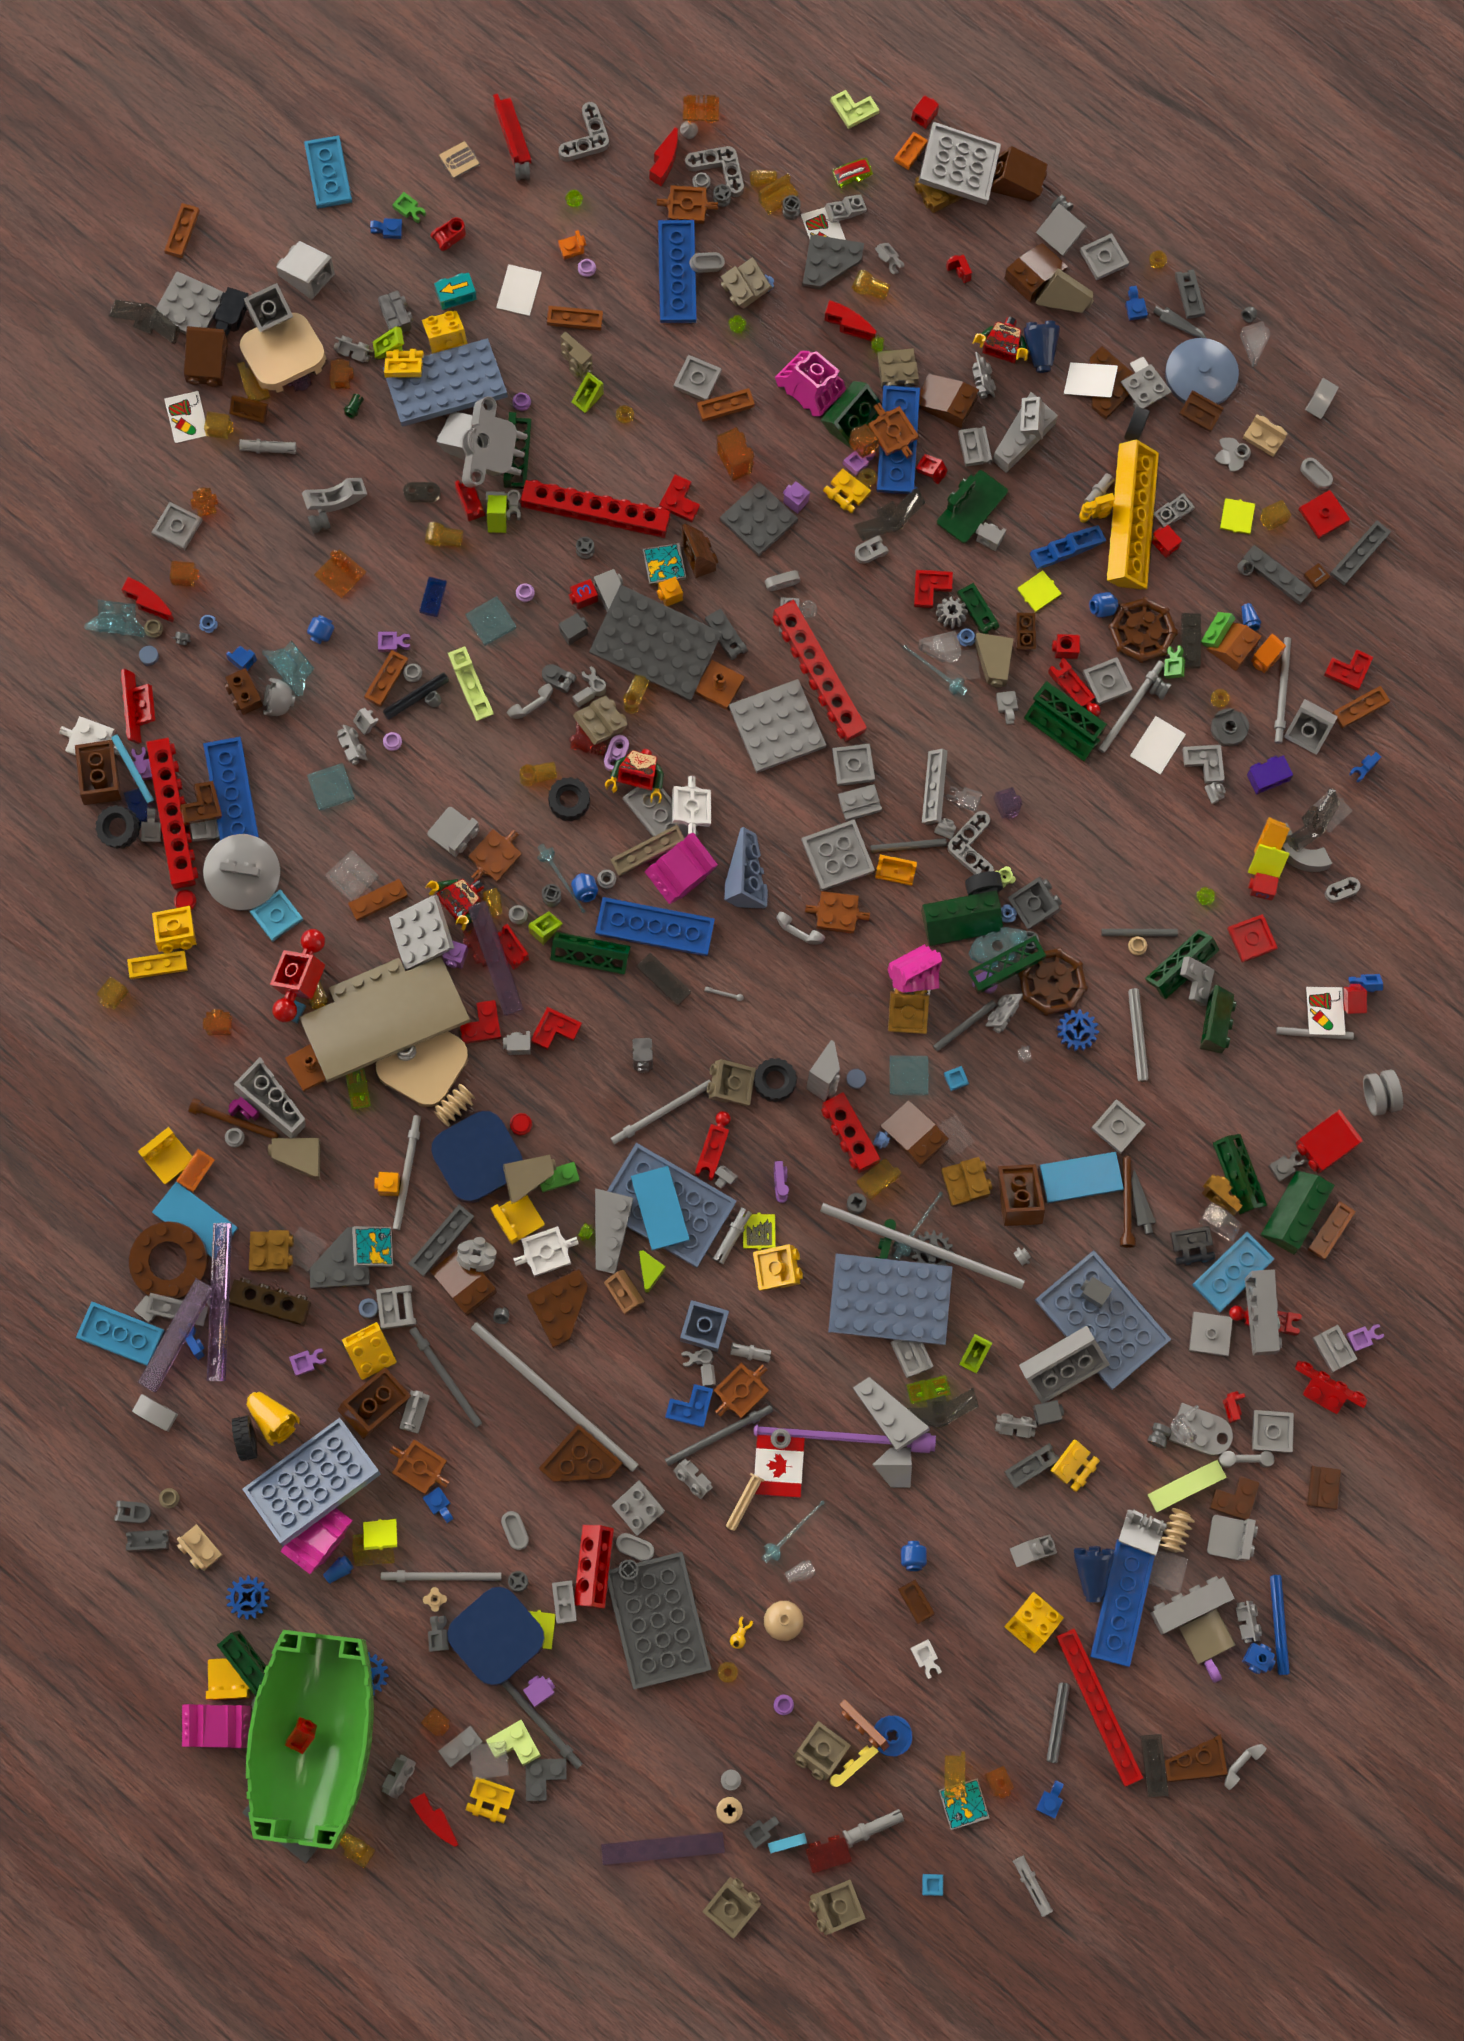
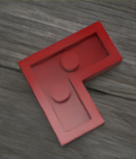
M675 474L659 507L666 508L670 513L693 522L700 509V504L685 498L692 485V481Z
M916 570L914 607L933 608L934 591L952 592L953 572Z
M1356 649L1349 665L1332 657L1324 676L1358 691L1373 656Z
M496 1001L476 1003L479 1021L460 1026L462 1041L468 1044L501 1039Z
M547 1007L531 1038V1042L548 1050L556 1033L574 1041L582 1026V1022Z

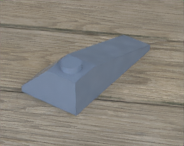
M742 827L739 832L725 882L724 900L736 907L766 908L768 890L767 885L763 884L762 880L764 870L759 865L758 858L761 855L757 835L745 827Z

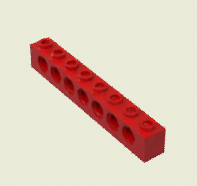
M526 480L521 497L522 508L661 538L666 537L670 521V511L663 507H649L645 503L635 504L627 499L617 500L608 495L598 496L589 491L584 493L571 487L566 489L556 484H543L538 480ZM539 494H545V495H547V496L544 497V498H539V497H538ZM560 497L565 499L562 502L556 501ZM577 501H580V502L583 503V504L580 505V506L574 505V503L577 502ZM598 505L600 509L594 510L592 506ZM612 509L618 510V512L615 514L609 511ZM635 513L636 516L629 517L628 514ZM647 517H653L654 520H653V521H647L646 518H647Z
M794 599L774 609L772 617L774 624L781 628L782 638L786 643L789 642L793 657L795 659L798 658L801 663L799 666L804 675L807 674L810 679L809 685L813 691L816 690L818 693V701L822 707H826L828 711L827 716L831 723H835L837 727L836 732L840 739L843 738L845 742H848L865 733L867 727ZM793 621L796 626L789 627L786 622ZM800 636L805 642L798 643L795 638ZM807 652L812 653L814 658L807 659L804 654ZM816 668L821 669L823 674L816 675L813 670ZM825 684L830 685L832 690L825 691L822 686ZM832 701H839L841 706L834 707ZM841 717H848L850 719V723H843L841 721Z
M169 737L147 741L146 745L171 884L174 889L194 886L199 876L197 867L193 868L192 861L195 860L194 850H190L189 843H192L190 831L187 832L180 811V805L185 804L184 796H180V790L183 787L181 778L177 779L176 772H179L178 761H174L173 757L176 754L175 744L170 742ZM162 757H168L166 762H159ZM171 775L169 780H162L163 776ZM169 792L174 793V796L171 798L165 797ZM171 810L178 811L174 816L168 815ZM176 827L181 828V830H180L179 833H177V834H173V833H172V830H173L174 828H176ZM183 845L184 848L182 851H175V848L177 846ZM181 863L187 864L185 869H178Z

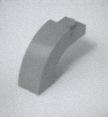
M346 478L342 483L328 489L304 490L302 492L307 510H318L319 513L322 511L326 513L348 507L367 495L362 478Z
M1290 829L1281 849L1289 853L1287 862L1295 868L1307 872L1328 870L1332 862L1325 848L1309 850L1298 844Z

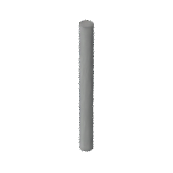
M1276 1028L1277 1035L1353 1040L1354 1038L1353 1032H1345V1035L1309 1034V1029Z

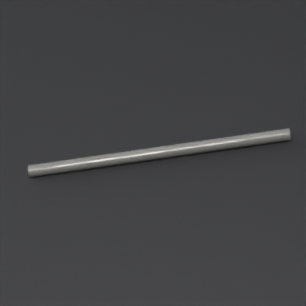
M823 1203L820 1212L1013 1287L1019 1289L1023 1287L1025 1280L831 1205Z
M476 1322L471 1327L472 1331L577 1424L590 1433L629 1470L633 1472L639 1464L481 1324Z

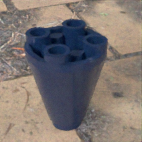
M1045 321V324L1038 325L1037 322H1028L1024 328V336L1037 373L1050 372L1053 366L1060 333V326L1056 325V321Z
M1089 1546V1550H1086V1548H1074V1559L1083 1595L1086 1597L1087 1602H1101L1114 1559V1549L1106 1548L1101 1550L1100 1546Z

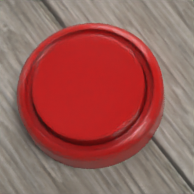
M182 890L175 895L174 904L176 908L190 906L192 910L196 905V897L193 892Z
M524 1113L515 1114L510 1120L512 1132L520 1136L529 1133L532 1128L531 1118Z

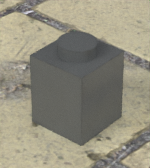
M578 613L558 624L559 632L568 645L588 634L587 627L589 625L584 617L580 618Z
M1092 1277L1090 1281L1086 1279L1080 1289L1083 1292L1080 1296L1101 1308L1113 1289Z
M1058 1400L1033 1406L1037 1427L1060 1422L1062 1416H1064L1062 1404H1058Z

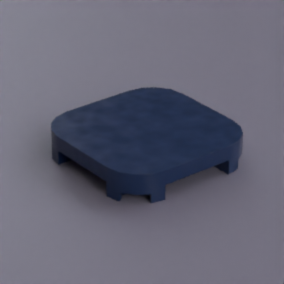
M490 1111L475 1113L442 1131L435 1137L431 1149L434 1161L454 1196L463 1202L472 1204L479 1202L483 1197L507 1185L503 1169L504 1164L523 1160L520 1151L498 1115Z
M502 1587L491 1588L484 1592L451 1622L447 1632L448 1641L455 1652L480 1681L491 1686L503 1685L508 1682L509 1678L541 1652L545 1642L544 1631L537 1620L511 1591Z

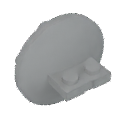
M248 834L231 835L216 843L209 851L203 869L205 885L212 897L223 906L234 910H251L269 900L278 887L281 874L279 860L273 849L262 839Z

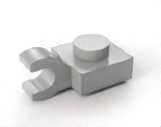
M882 243L875 248L880 259L889 262L890 272L898 274L896 265L901 268L904 267V263L898 259L899 255L889 243Z
M1015 691L996 693L999 713H1005L1006 725L1014 724V711L1018 710Z

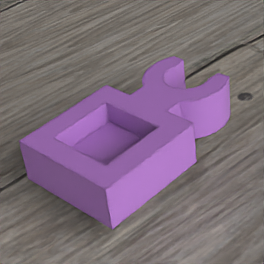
M868 445L862 448L861 453L855 450L843 460V465L855 476L865 469L869 461L875 456L874 451L871 454L866 453Z
M378 632V652H391V650L397 652V647H401L404 650L410 649V644L403 643L404 640H410V635L403 634L397 637V632Z
M142 747V754L136 755L135 749H132V756L136 760L133 763L142 779H153L150 761L145 759L147 756L145 748Z
M1380 1325L1372 1326L1369 1331L1364 1326L1347 1333L1346 1336L1353 1351L1356 1352L1373 1345L1371 1339L1380 1340L1383 1338L1384 1334L1376 1335L1374 1333V1330L1379 1328Z
M323 1349L315 1350L313 1355H310L307 1350L289 1357L296 1377L315 1370L313 1364L322 1365L327 1362L326 1358L322 1360L317 1359L318 1354L323 1353Z

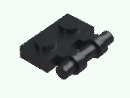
M1209 1226L1170 1233L1174 1252L1182 1251V1257L1175 1258L1176 1265L1184 1264V1266H1188L1194 1262L1201 1261V1263H1206L1208 1260L1215 1259L1214 1251L1207 1252L1206 1247L1213 1245ZM1199 1248L1200 1254H1189V1250Z

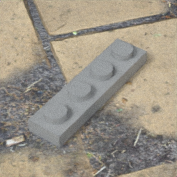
M945 749L928 751L922 823L926 825L941 822L947 750Z

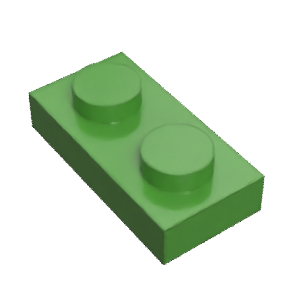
M1218 612L1202 638L1201 643L1207 647L1218 648L1235 620L1233 614Z
M571 1162L556 1167L557 1170L554 1171V1175L540 1186L542 1192L580 1182L575 1163Z

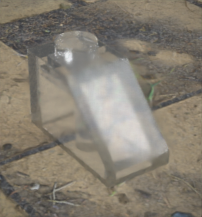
M1263 321L1243 327L1240 334L1252 367L1257 365L1270 337L1269 328L1265 327Z
M955 631L919 639V650L940 662H954L961 656V648Z
M1213 1202L1207 1206L1199 1221L1203 1226H1209L1212 1231L1232 1242L1242 1226L1231 1213Z

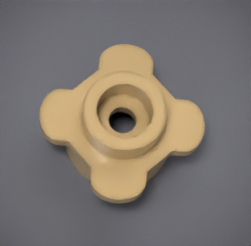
M433 1587L431 1592L423 1597L424 1604H428L434 1612H437L439 1607L447 1601V1597L442 1595L436 1587Z

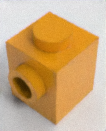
M676 576L658 583L657 595L660 601L663 600L667 607L683 601V591Z
M379 1172L378 1178L375 1177L374 1184L375 1189H378L379 1196H399V1173Z

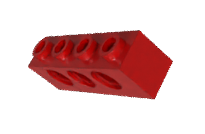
M844 1092L823 1102L822 1114L826 1120H830L832 1124L830 1128L833 1134L839 1136L841 1149L850 1156L849 1163L853 1170L857 1169L858 1173H861L878 1164L880 1157ZM843 1113L846 1118L843 1121H839L835 1118V1115ZM846 1130H852L855 1133V1135L849 1138L844 1134V1132ZM856 1146H860L864 1152L856 1154L853 1149Z
M583 1525L574 1595L575 1606L605 1608L614 1528L602 1525Z

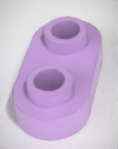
M616 735L610 741L604 758V766L610 772H612L614 767L610 762L617 761L626 756L628 752L629 742L625 736ZM621 744L623 747L618 749L616 745Z

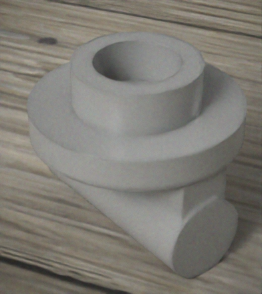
M1213 782L1204 787L1211 804H1215L1225 797L1226 791L1221 783Z
M944 818L941 822H938L934 833L952 839L956 826L952 820Z

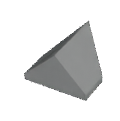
M891 1447L872 1464L890 1487H911L912 1461L910 1448H902L897 1452L894 1447Z

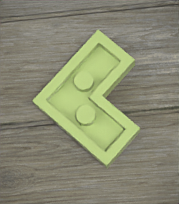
M844 90L830 99V102L848 129L879 114V108L871 96L854 103L847 90Z
M522 1720L486 1739L496 1759L514 1749L522 1765L525 1766L541 1756Z

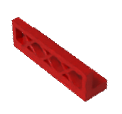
M494 94V108L514 168L515 163H532L511 97L500 100L499 95Z

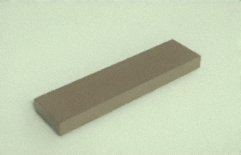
M677 824L610 860L620 877L669 852L677 843L685 838Z

